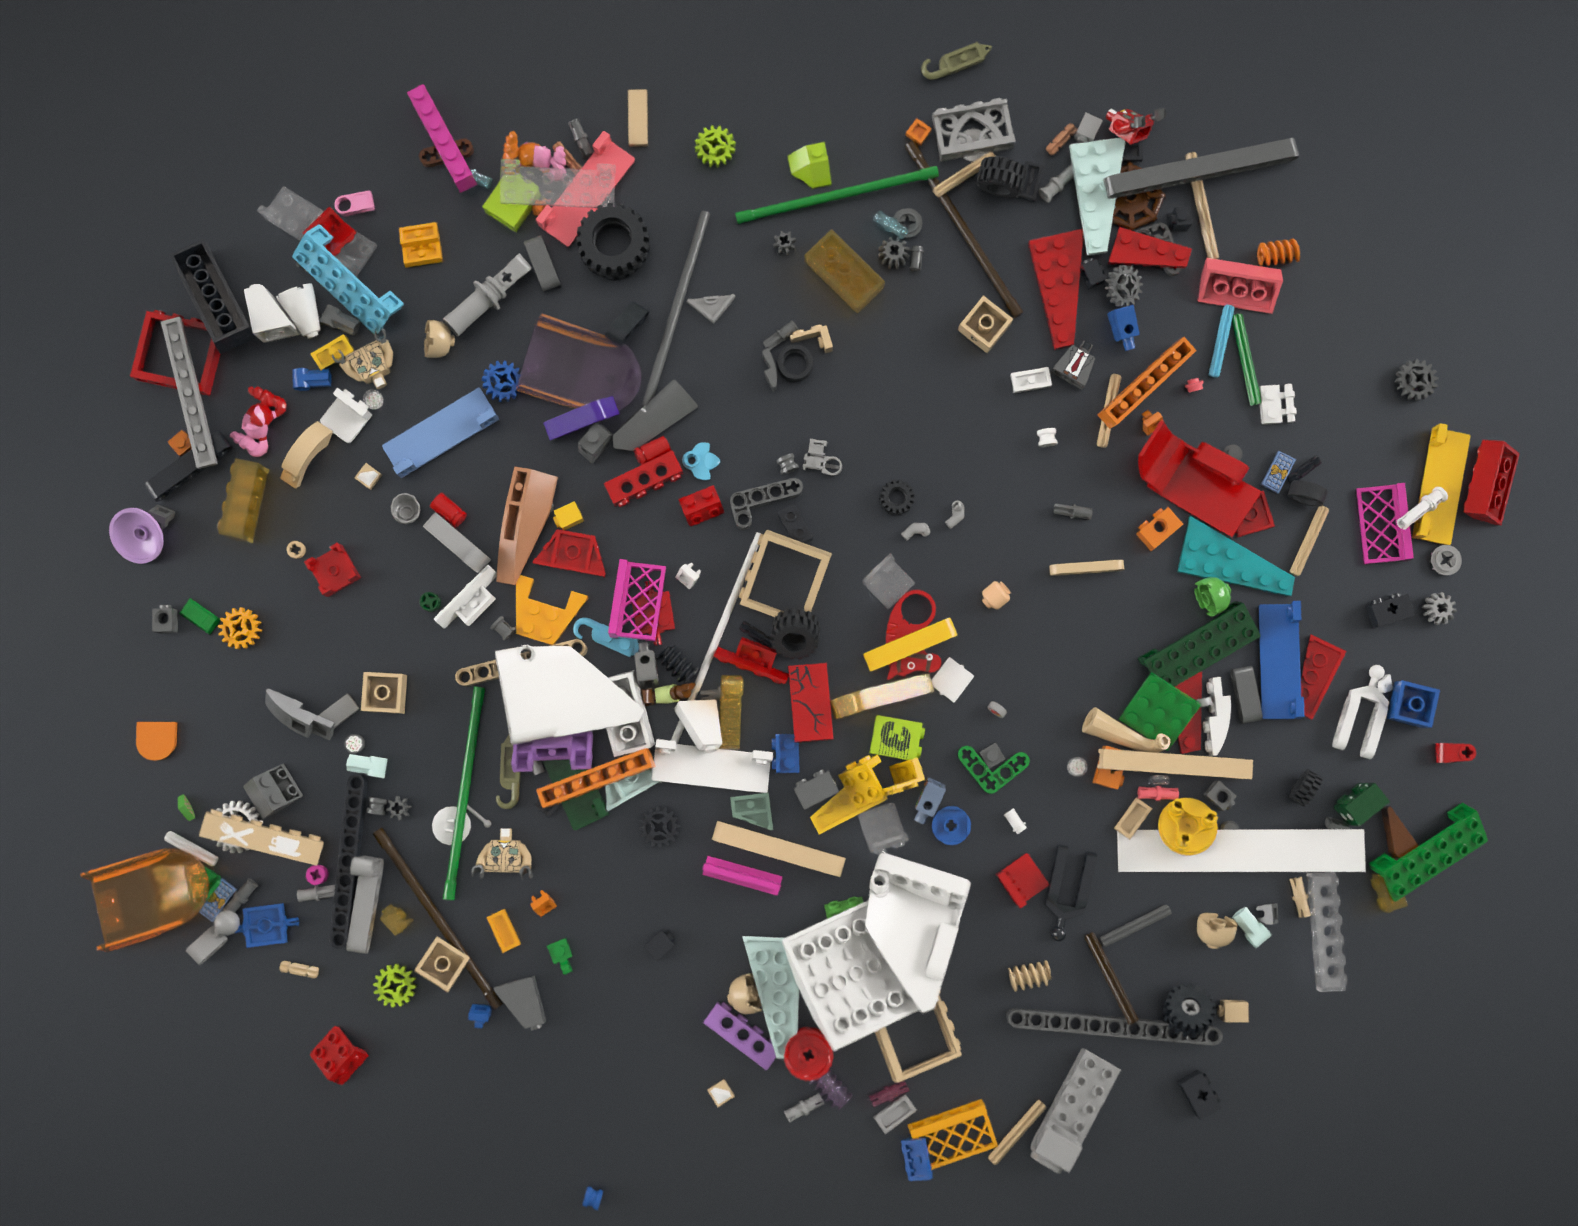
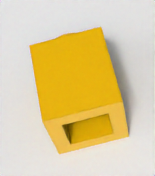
M575 501L554 510L556 515L553 517L557 527L561 526L563 530L584 522Z

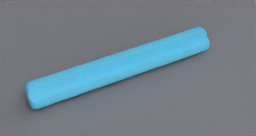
M1225 305L1223 307L1208 374L1213 378L1220 376L1234 313V306Z

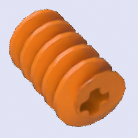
M1293 238L1289 241L1286 239L1281 242L1277 240L1274 243L1269 241L1267 244L1262 242L1258 246L1257 259L1261 267L1263 261H1265L1266 266L1270 265L1271 260L1274 265H1277L1278 259H1280L1281 264L1285 263V258H1287L1289 263H1292L1293 257L1296 262L1300 261L1299 245Z

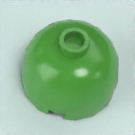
M1208 577L1195 583L1198 587L1194 589L1196 599L1202 609L1206 608L1209 611L1206 613L1207 615L1213 617L1227 609L1231 600V588L1227 583L1216 577Z

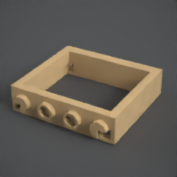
M766 530L764 535L760 534L757 543L760 545L759 551L753 554L751 560L754 563L753 568L747 571L745 580L748 581L746 588L742 587L740 591V605L773 617L778 616V613L781 611L748 599L768 541L821 559L804 606L806 612H811L832 553Z
M939 994V1001L936 1002L933 1010L949 1051L901 1070L886 1028L883 1027L875 1031L893 1081H903L962 1055L960 1052V1041L955 1038L953 1033L955 1031L954 1025L951 1020H948L946 1004L944 1001H941Z

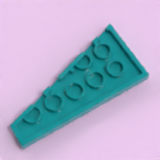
M1191 516L1188 517L1177 572L1202 578L1216 577L1225 583L1289 597L1292 596L1294 576Z

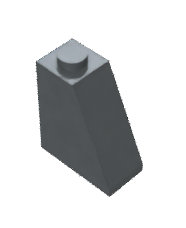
M535 975L494 987L495 993L524 1029L529 1027L531 1030L542 1028L546 1018Z

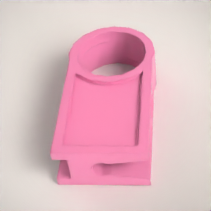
M369 190L339 196L335 200V209L342 216L374 211L372 193ZM348 200L351 202L349 210H339V204L342 201Z

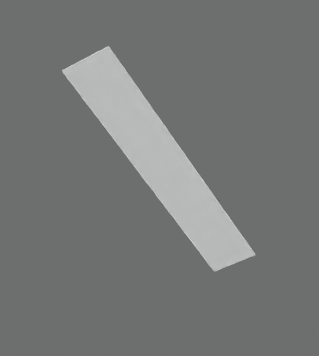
M1364 829L1217 830V835L1212 845L1206 851L1193 856L1180 855L1170 850L1161 840L1158 830H1137L1130 840L1117 831L1118 872H1366Z

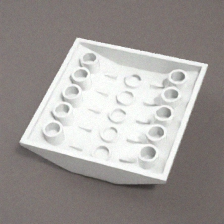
M869 900L782 940L798 988L813 1019L834 1051L920 1010L888 965L865 927Z

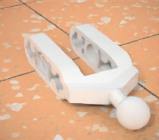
M1373 665L1370 668L1369 675L1371 679L1369 686L1350 690L1333 739L1332 746L1334 748L1345 749L1358 711L1360 699L1362 698L1374 702L1375 706L1362 743L1360 756L1370 760L1373 758L1389 704L1385 696L1379 693L1378 688H1376L1378 680L1385 674L1382 666Z

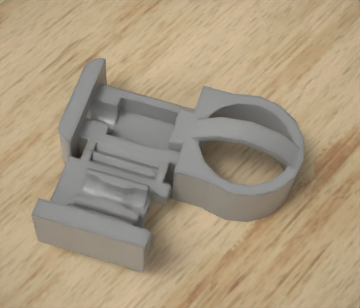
M810 439L808 450L810 457H808V454L804 455V471H806V468L822 470V474L836 476L842 471L843 465L837 457L824 456L825 453L823 451L824 446L827 447L828 445L827 441ZM835 459L840 463V466L827 464V462ZM826 468L839 470L835 473H830L826 470Z

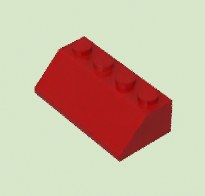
M1482 440L1481 446L1478 448L1477 462L1473 467L1472 482H1470L1468 487V497L1464 502V513L1468 516L1500 526L1502 525L1520 455L1505 441Z

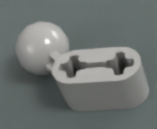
M228 910L220 912L215 917L214 925L186 949V952L198 965L203 964L228 941L225 935H231L238 930L240 919L237 914Z

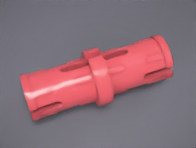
M1139 786L1137 795L1138 799H1155V801L1164 799L1175 800L1179 798L1178 788Z

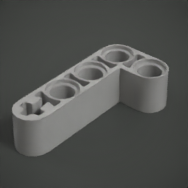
M436 512L423 525L427 531L478 574L491 561L486 554Z

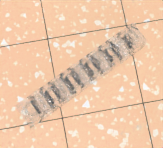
M1306 872L1309 910L1311 913L1310 922L1316 990L1320 992L1345 991L1347 976L1344 974L1343 966L1346 964L1345 955L1342 954L1344 938L1340 933L1342 917L1338 910L1341 901L1339 895H1337L1339 879L1335 872ZM1323 887H1326L1328 889V893L1325 897L1321 895V889ZM1328 906L1329 914L1324 916L1322 913L1323 908ZM1327 926H1330L1331 933L1330 935L1326 936L1324 934V929ZM1332 946L1333 952L1328 956L1326 948ZM1333 965L1335 971L1329 976L1328 968Z

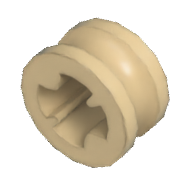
M292 541L287 546L288 555L295 559L303 557L306 552L304 544L298 541ZM294 545H296L297 547H301V551H298V555L292 552V548H294Z

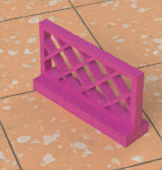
M1405 483L1357 488L1356 496L1364 564L1412 560L1413 549L1410 526L1403 530V528L1401 529L1397 525V520L1408 512ZM1383 490H1392V499L1389 502H1386L1379 496ZM1362 492H1369L1374 496L1369 505L1362 500ZM1376 498L1386 505L1380 513L1370 507ZM1387 507L1394 511V517L1391 521L1381 515ZM1367 509L1377 515L1371 523L1364 519L1363 514ZM1378 517L1388 524L1382 532L1372 525ZM1389 526L1393 527L1397 533L1393 540L1383 534ZM1369 528H1372L1379 534L1373 542L1366 538V532ZM1380 536L1390 542L1384 551L1374 544ZM1394 545L1399 551V557L1389 556L1386 553L1387 549ZM1372 546L1381 553L1377 559H1368V551Z
M624 559L619 560L608 630L610 638L618 639V637L648 641L656 640L666 566L634 563ZM640 568L643 574L634 579L631 576V569ZM653 570L661 571L660 578L653 582L648 574ZM646 576L652 584L642 590L637 582ZM636 585L641 592L632 598L628 594V589ZM655 587L658 591V596L650 600L646 592ZM644 595L649 602L639 608L635 600ZM633 603L638 610L631 616H628L625 608ZM652 605L655 609V614L648 619L642 611ZM641 613L646 621L637 627L631 619ZM630 621L635 629L630 633L622 632L623 625ZM649 623L653 628L652 636L643 635L640 629Z
M711 856L707 857L706 863L703 866V875L774 895H778L783 877Z

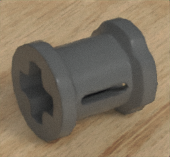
M500 616L490 628L497 631L504 641H507L516 631L515 627H511L504 621L503 616Z

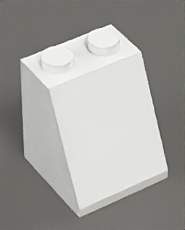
M254 284L248 289H244L252 332L262 342L300 335L299 330L282 306L263 285Z

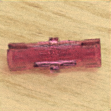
M905 1080L890 1087L886 1086L884 1090L870 1095L871 1101L879 1098L872 1102L873 1107L875 1108L889 1100L891 1102L895 1097L909 1092L908 1086L900 1089L907 1085Z

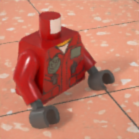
M1158 108L1154 110V116L1152 114L1143 116L1130 109L1119 112L1110 109L1106 114V119L1112 122L1109 127L1111 132L1126 142L1134 144L1148 138L1154 121H1161L1165 118L1166 111L1165 108Z

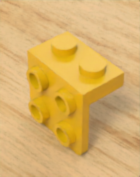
M867 755L861 758L859 763L853 761L846 765V770L838 775L856 808L864 807L885 797V793L872 771V768L881 762L878 755L871 758Z
M918 757L889 766L895 785L883 788L885 796L917 787V782L925 780Z

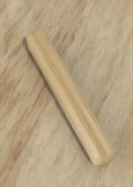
M989 151L935 186L933 189L934 194L940 197L979 172L982 159L994 157V153Z
M1118 374L1110 376L1104 408L1118 396L1121 376ZM1101 421L1097 446L1106 448L1111 428L1109 429L1103 421Z
M1325 506L1318 507L1290 569L1292 575H1301L1328 515L1329 509Z
M1037 1100L999 1143L998 1147L988 1156L993 1164L997 1165L1046 1109V1105L1042 1101Z

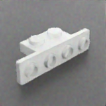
M487 565L438 613L434 620L440 626L446 628L459 616L466 625L470 626L495 600L486 587L497 577V572Z

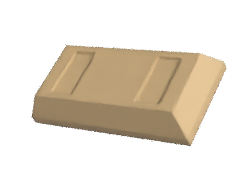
M1136 797L1114 829L1130 840L1152 808Z

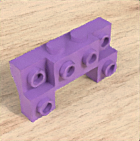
M588 731L555 738L548 737L513 745L512 770L513 772L533 771L534 761L570 759L572 770L591 769L593 732Z

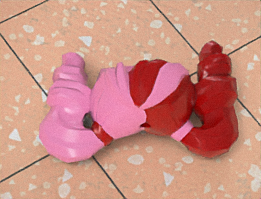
M251 386L248 387L249 394L261 401V403L252 405L243 417L242 429L247 435L234 431L231 432L229 437L233 438V442L239 444L243 450L247 449L251 456L261 457L267 453L269 447L267 442L268 426L273 419L282 416L286 412L287 404L283 398L273 395L272 392L263 390L258 386L256 388ZM269 407H275V411H271Z

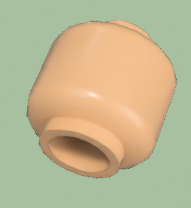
M994 581L982 591L984 597L982 602L989 609L993 607L999 610L1010 600L1009 594L1011 592L1003 582L998 583Z

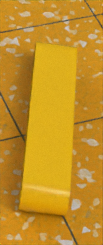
M949 617L868 651L863 656L871 672L955 637L958 634Z

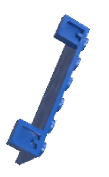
M1292 601L1291 604H1260L1258 608L1259 633L1261 635L1259 643L1262 719H1302L1305 716L1304 697H1301L1299 622L1301 621V601Z

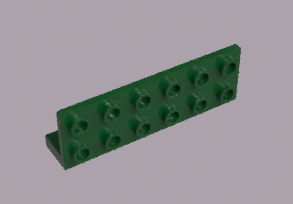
M1234 601L1229 604L1226 610L1221 612L1222 615L1162 650L1152 649L1138 657L1141 665L1148 668L1150 673H1154L1175 687L1256 640L1261 635L1245 604Z
M570 759L542 760L552 783L589 770H572ZM598 789L562 802L573 830H578L610 815Z

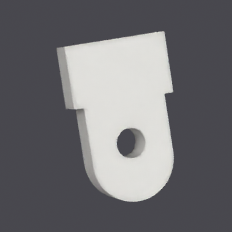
M1390 674L1384 675L1378 682L1379 693L1390 692L1393 689Z

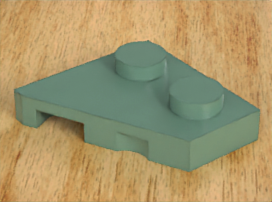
M769 793L730 797L732 817L768 830H773Z

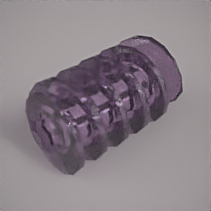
M829 1068L828 1072L821 1078L811 1080L809 1083L813 1084L816 1082L815 1090L823 1089L820 1096L827 1094L828 1096L825 1101L833 1100L831 1108L838 1106V1110H840L852 1098L853 1094L851 1092L846 1093L848 1088L846 1086L841 1087V1080L835 1082L837 1076L835 1074L830 1076L831 1069Z

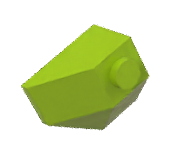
M825 142L806 145L788 155L791 175L801 179L813 189L832 185Z

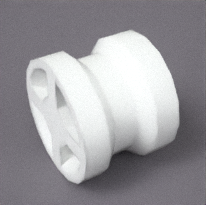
M1055 428L1037 431V436L1040 438L1038 442L1039 447H1050L1058 444L1057 439H1055Z

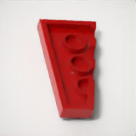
M1119 227L1108 264L1130 266L1133 264L1148 267L1160 266L1185 269L1192 249Z

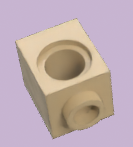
M1220 1000V1005L1217 1006L1218 1017L1224 1022H1249L1248 1002L1244 1000Z

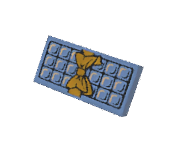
M1278 451L1261 486L1278 494L1296 459Z
M221 878L219 886L198 912L214 922L215 917L223 911V908L233 897V893L238 889Z

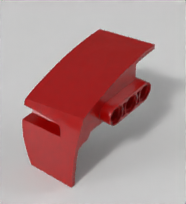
M1162 420L1138 455L1139 473L1142 480L1148 482V488L1233 538L1262 494V491L1242 481L1249 470V466L1205 442H1201L1197 449L1190 446L1182 439L1173 435Z

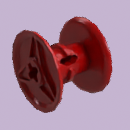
M806 1026L798 1028L797 1033L789 1039L785 1046L784 1060L786 1067L792 1075L801 1080L811 1081L821 1078L828 1072L833 1061V1050L821 1030ZM811 1050L813 1055L809 1054V1056L806 1057L805 1052Z

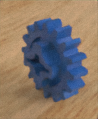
M504 360L503 364L496 361L495 366L489 364V370H484L486 376H482V381L485 382L482 388H487L486 395L491 393L492 400L498 397L499 402L503 398L509 402L510 396L515 399L516 393H521L518 387L519 380H521L523 374H518L519 368L513 369L514 363L508 366L506 360ZM502 379H505L506 381L503 384L500 383ZM490 380L494 383L495 388L492 387Z

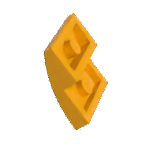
M436 222L399 228L405 268L443 262Z

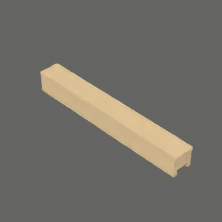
M1111 749L1098 750L1100 760L1097 768L1252 779L1253 760Z

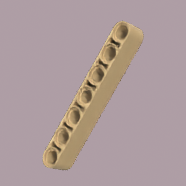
M579 639L551 645L570 646L573 648L575 644L580 643L583 649L579 654L585 656L587 653L586 644ZM529 651L520 653L521 657L526 660L531 657ZM496 660L458 670L455 675L457 683L467 687L499 679ZM487 667L489 674L487 677L482 678L480 671L482 668ZM468 672L470 679L464 683L461 677L463 673Z
M717 821L712 840L837 877H841L846 859Z

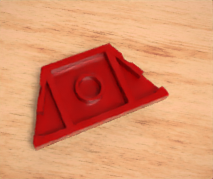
M557 529L537 558L533 560L535 565L606 577L597 540L592 535Z

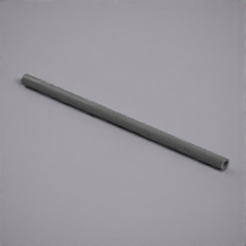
M701 211L642 406L648 404L656 393L710 213L706 211Z

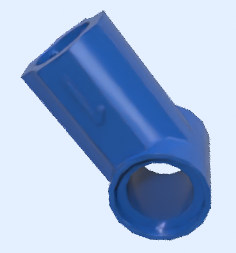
M296 368L292 370L294 390L305 391L310 390L312 387L331 386L332 376L329 369L309 370L306 368Z

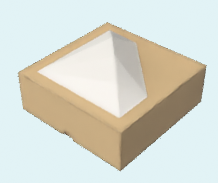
M365 463L355 476V479L371 490L382 474Z
M725 1079L708 1089L717 1107L735 1096Z

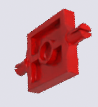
M645 581L644 583L646 588L648 587V581ZM652 587L646 592V595L652 600L658 596V592H654ZM669 591L662 593L654 646L662 645L661 633L675 629ZM644 595L635 600L639 608L649 602ZM632 603L633 613H635L638 609ZM650 605L642 612L649 619L655 614V609ZM641 613L634 617L637 627L646 621ZM648 623L640 631L642 634L652 635L653 628Z

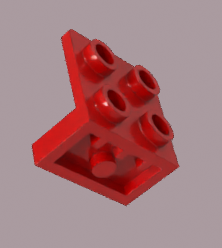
M1025 853L995 874L1019 908L1027 904L1026 901L1049 886L1048 881L1028 853Z

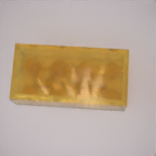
M832 229L805 254V263L857 314L884 289L885 281Z
M235 458V463L231 465L230 469L232 474L231 480L226 487L227 498L222 504L223 516L218 522V534L229 539L253 543L269 469L257 462Z

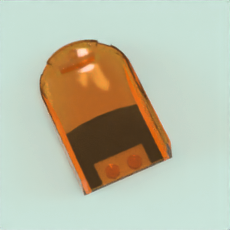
M175 848L156 850L81 873V878L91 880L105 944L97 946V950L105 952L142 942L189 922L203 908L209 892V879L203 864L194 855Z

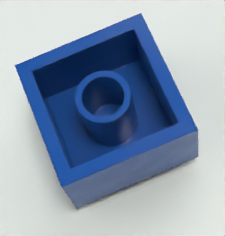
M1403 680L1394 682L1386 719L1420 728H1432L1440 690Z

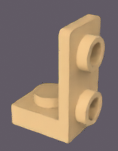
M815 325L811 327V330H797L793 332V335H790L791 343L820 336L818 337L820 349L824 348L825 353L832 352L833 350L827 325Z

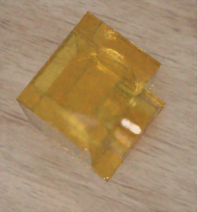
M391 904L382 911L384 915L380 918L395 936L403 932L413 922L412 918H405L407 915L400 907L397 909L396 906L393 907Z

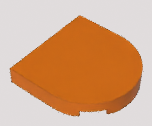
M137 722L136 746L139 753L144 758L153 761L167 758L176 748L178 722Z

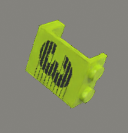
M876 715L869 754L904 760L920 758L922 747H919L920 739H924L925 728H922L923 723Z

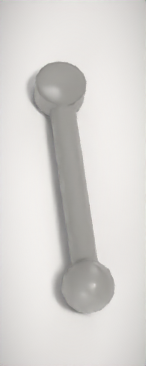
M467 804V810L481 820L486 828L491 826L490 820H485Z

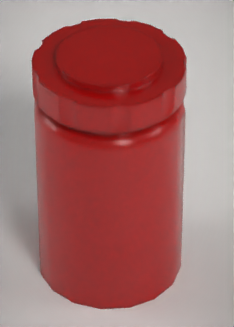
M661 436L639 448H635L634 454L638 463L643 465L670 452L671 448L666 438Z
M443 493L437 495L430 504V508L454 528L458 527L467 516L466 512L462 511L459 506Z

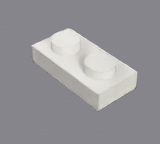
M1049 367L1011 373L1010 375L1014 393L1052 386Z

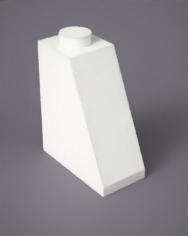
M716 700L679 701L674 708L675 713L697 749L706 753L717 751L722 745Z

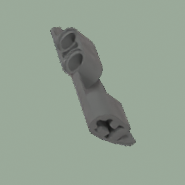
M673 379L648 404L643 405L612 435L613 448L634 451L635 448H639L692 412L698 405L681 385Z

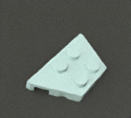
M653 768L605 786L607 811L659 783L660 781L652 780Z

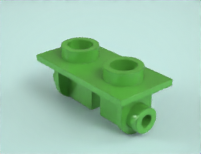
M850 897L848 900L832 901L829 904H825L827 919L864 903L863 898Z

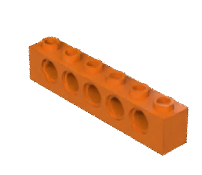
M1185 337L1177 340L1097 415L1109 429L1118 425L1197 350Z
M645 748L539 788L536 791L542 808H549L655 768L656 765L650 749Z

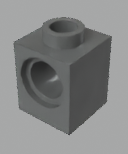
M159 605V609H152V632L178 633V610L171 608V605ZM167 614L168 621L164 624L162 618Z
M1214 781L1203 794L1220 811L1229 810L1235 804L1234 799L1237 797L1220 781ZM1219 792H1223L1225 795L1223 802H1219L1217 799Z

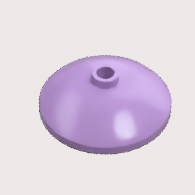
M126 508L119 511L112 518L109 526L110 539L114 548L122 557L131 562L143 564L159 556L163 548V533L157 521L149 513L138 508Z

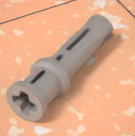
M1072 164L1059 176L1052 177L1044 188L1038 190L1039 195L1044 201L1049 203L1056 193L1063 191L1064 185L1074 177Z

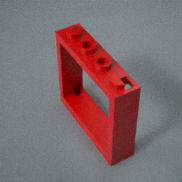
M154 310V312L146 311L130 377L136 381L177 389L175 378L143 372L156 320L165 321L181 317L185 327L207 331L202 320L191 317L188 320L178 314H172V316L165 315L166 313L160 310ZM212 339L201 382L198 383L200 394L207 396L211 394L220 358V353Z

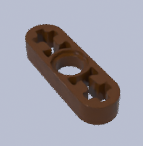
M459 139L455 141L464 159L473 154L474 148L469 140ZM463 145H466V147H468L466 149V152H463V150H461L463 148ZM435 146L425 148L419 153V159L425 167L444 164ZM427 154L431 156L430 161L425 159Z

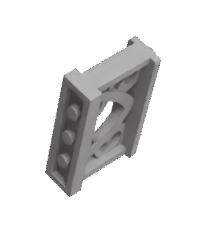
M996 98L986 103L979 101L969 106L957 105L953 109L940 108L933 112L932 121L940 161L1014 148L1015 137L1010 121L1007 99L1001 100V98ZM999 111L1002 114L1001 121L994 124L993 122L996 120L997 115L992 117L990 112ZM950 119L952 121V124H946L947 128L953 129L952 132L942 129L941 122L943 120ZM969 119L976 120L987 127L980 133L978 141L973 142L969 135L960 132ZM1004 124L1007 136H1003L998 127ZM991 131V133L988 134L991 137V139H985L984 135L987 132ZM942 135L950 136L949 146L944 147ZM962 138H965L967 140L966 143L960 144V140H962Z

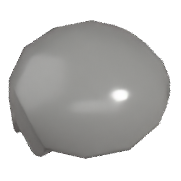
M408 493L398 494L392 501L391 513L397 522L410 524L419 518L420 505L415 496Z

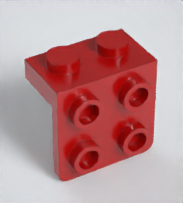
M328 207L303 232L305 234L320 224L333 236L332 241L324 247L334 257L340 253L341 248L346 243H350L357 233L331 207Z
M334 1026L310 1053L311 1058L329 1081L343 1085L369 1056L365 1050L353 1046L343 1031L337 1026Z

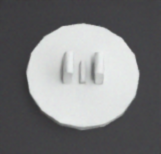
M455 806L441 809L434 816L432 822L435 837L441 843L452 845L457 811ZM467 813L462 841L466 839L471 829V822Z

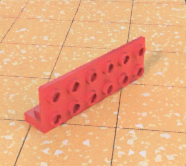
M605 131L600 134L592 145L594 153L551 208L546 205L536 218L540 228L567 247H570L578 236L577 229L579 226H582L580 222L582 218H587V213L591 209L596 211V206L603 204L635 161L633 156L611 141L610 135Z

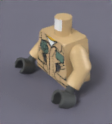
M382 329L384 336L379 337L375 331L374 337L376 341L346 355V359H344V354L341 350H338L341 354L339 359L335 358L332 354L333 360L340 362V367L348 376L358 382L364 381L366 384L373 382L377 389L387 385L383 376L390 373L393 361V350L389 341L385 339L386 331Z
M500 828V840H491L490 843L485 845L478 856L476 865L471 871L472 877H474L476 872H480V879L484 877L483 869H485V872H519L522 880H524L523 876L526 873H529L530 879L533 877L531 855L528 849L520 840H512V829Z

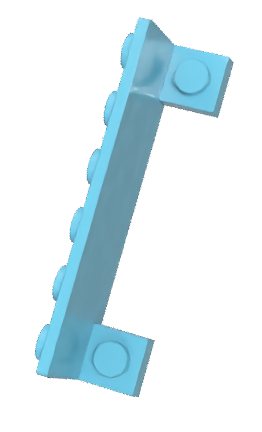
M318 224L304 234L292 257L373 334H375V331L379 334L389 317L400 310L404 303L391 291L380 298L370 291L324 247L332 241L333 236Z

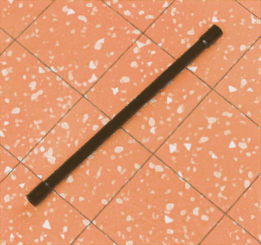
M914 140L905 145L909 155L920 169L930 167ZM937 177L927 179L932 189L940 184ZM947 193L938 197L1004 300L1013 318L1020 316L1023 310L1015 298L1012 297Z
M380 828L375 831L373 836L388 854L447 942L469 956L393 846L391 839L384 829ZM470 957L465 968L483 992L485 999L492 1009L495 1010L504 1003L495 993L494 989L491 988Z

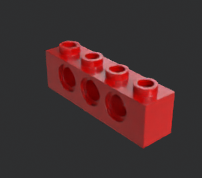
M672 450L605 482L604 485L615 507L618 505L623 507L630 503L629 500L634 497L639 499L647 495L646 492L651 489L655 491L664 486L663 483L679 480L681 478L680 475L684 473ZM665 468L667 473L664 476H658L657 470ZM648 476L650 481L645 485L641 484L640 478ZM626 484H630L633 487L629 493L622 491Z

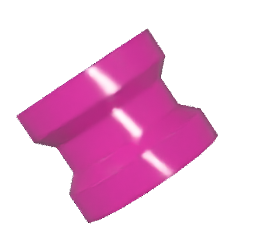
M323 865L311 866L306 872L307 881L313 885L322 884L329 878V871Z

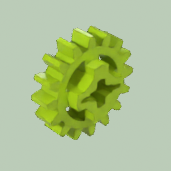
M711 125V130L708 131L707 128H704V134L698 133L700 139H695V144L698 145L695 146V152H698V159L703 157V164L708 161L709 167H712L713 163H716V166L719 167L720 162L726 165V159L732 160L731 154L735 153V148H733L735 141H731L733 139L732 134L727 135L728 129L721 131V126L714 129V126Z
M390 964L387 966V971L383 968L380 970L382 975L375 976L378 982L373 983V986L378 987V990L374 991V994H380L377 1000L384 999L385 1006L389 1002L392 1008L396 1006V1003L399 1006H403V1000L408 1003L410 1001L408 996L415 995L412 989L417 988V985L413 984L416 977L411 978L412 970L406 972L407 966H403L400 969L399 964H395L394 968ZM397 973L402 974L405 978L399 977ZM387 976V982H386V984L383 986V981H384L385 977ZM393 983H402L397 988H388ZM406 985H408L407 991L404 994L403 989ZM386 992L391 994L393 998L389 997Z

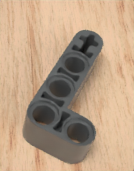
M791 478L734 493L730 498V504L736 526L741 530H747L751 527L752 516L750 509L799 497L803 491L802 482L797 478ZM792 484L798 487L797 492L790 489ZM783 486H786L787 495H784ZM777 488L781 491V495L773 497L770 494L771 490ZM755 493H760L763 498L761 501L756 502L752 499V496ZM736 498L744 500L742 506H735L733 502ZM741 516H746L749 522L742 525L738 522V519Z

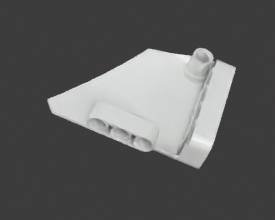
M523 645L521 647L495 651L512 745L638 722L644 712L635 701L570 646L531 647ZM528 650L531 654L530 659H523L520 652Z
M881 853L878 856L870 880L865 927L898 980L920 1011L924 1013L935 1008L971 883L967 879L890 854ZM881 881L883 885L879 886L876 885L874 882Z

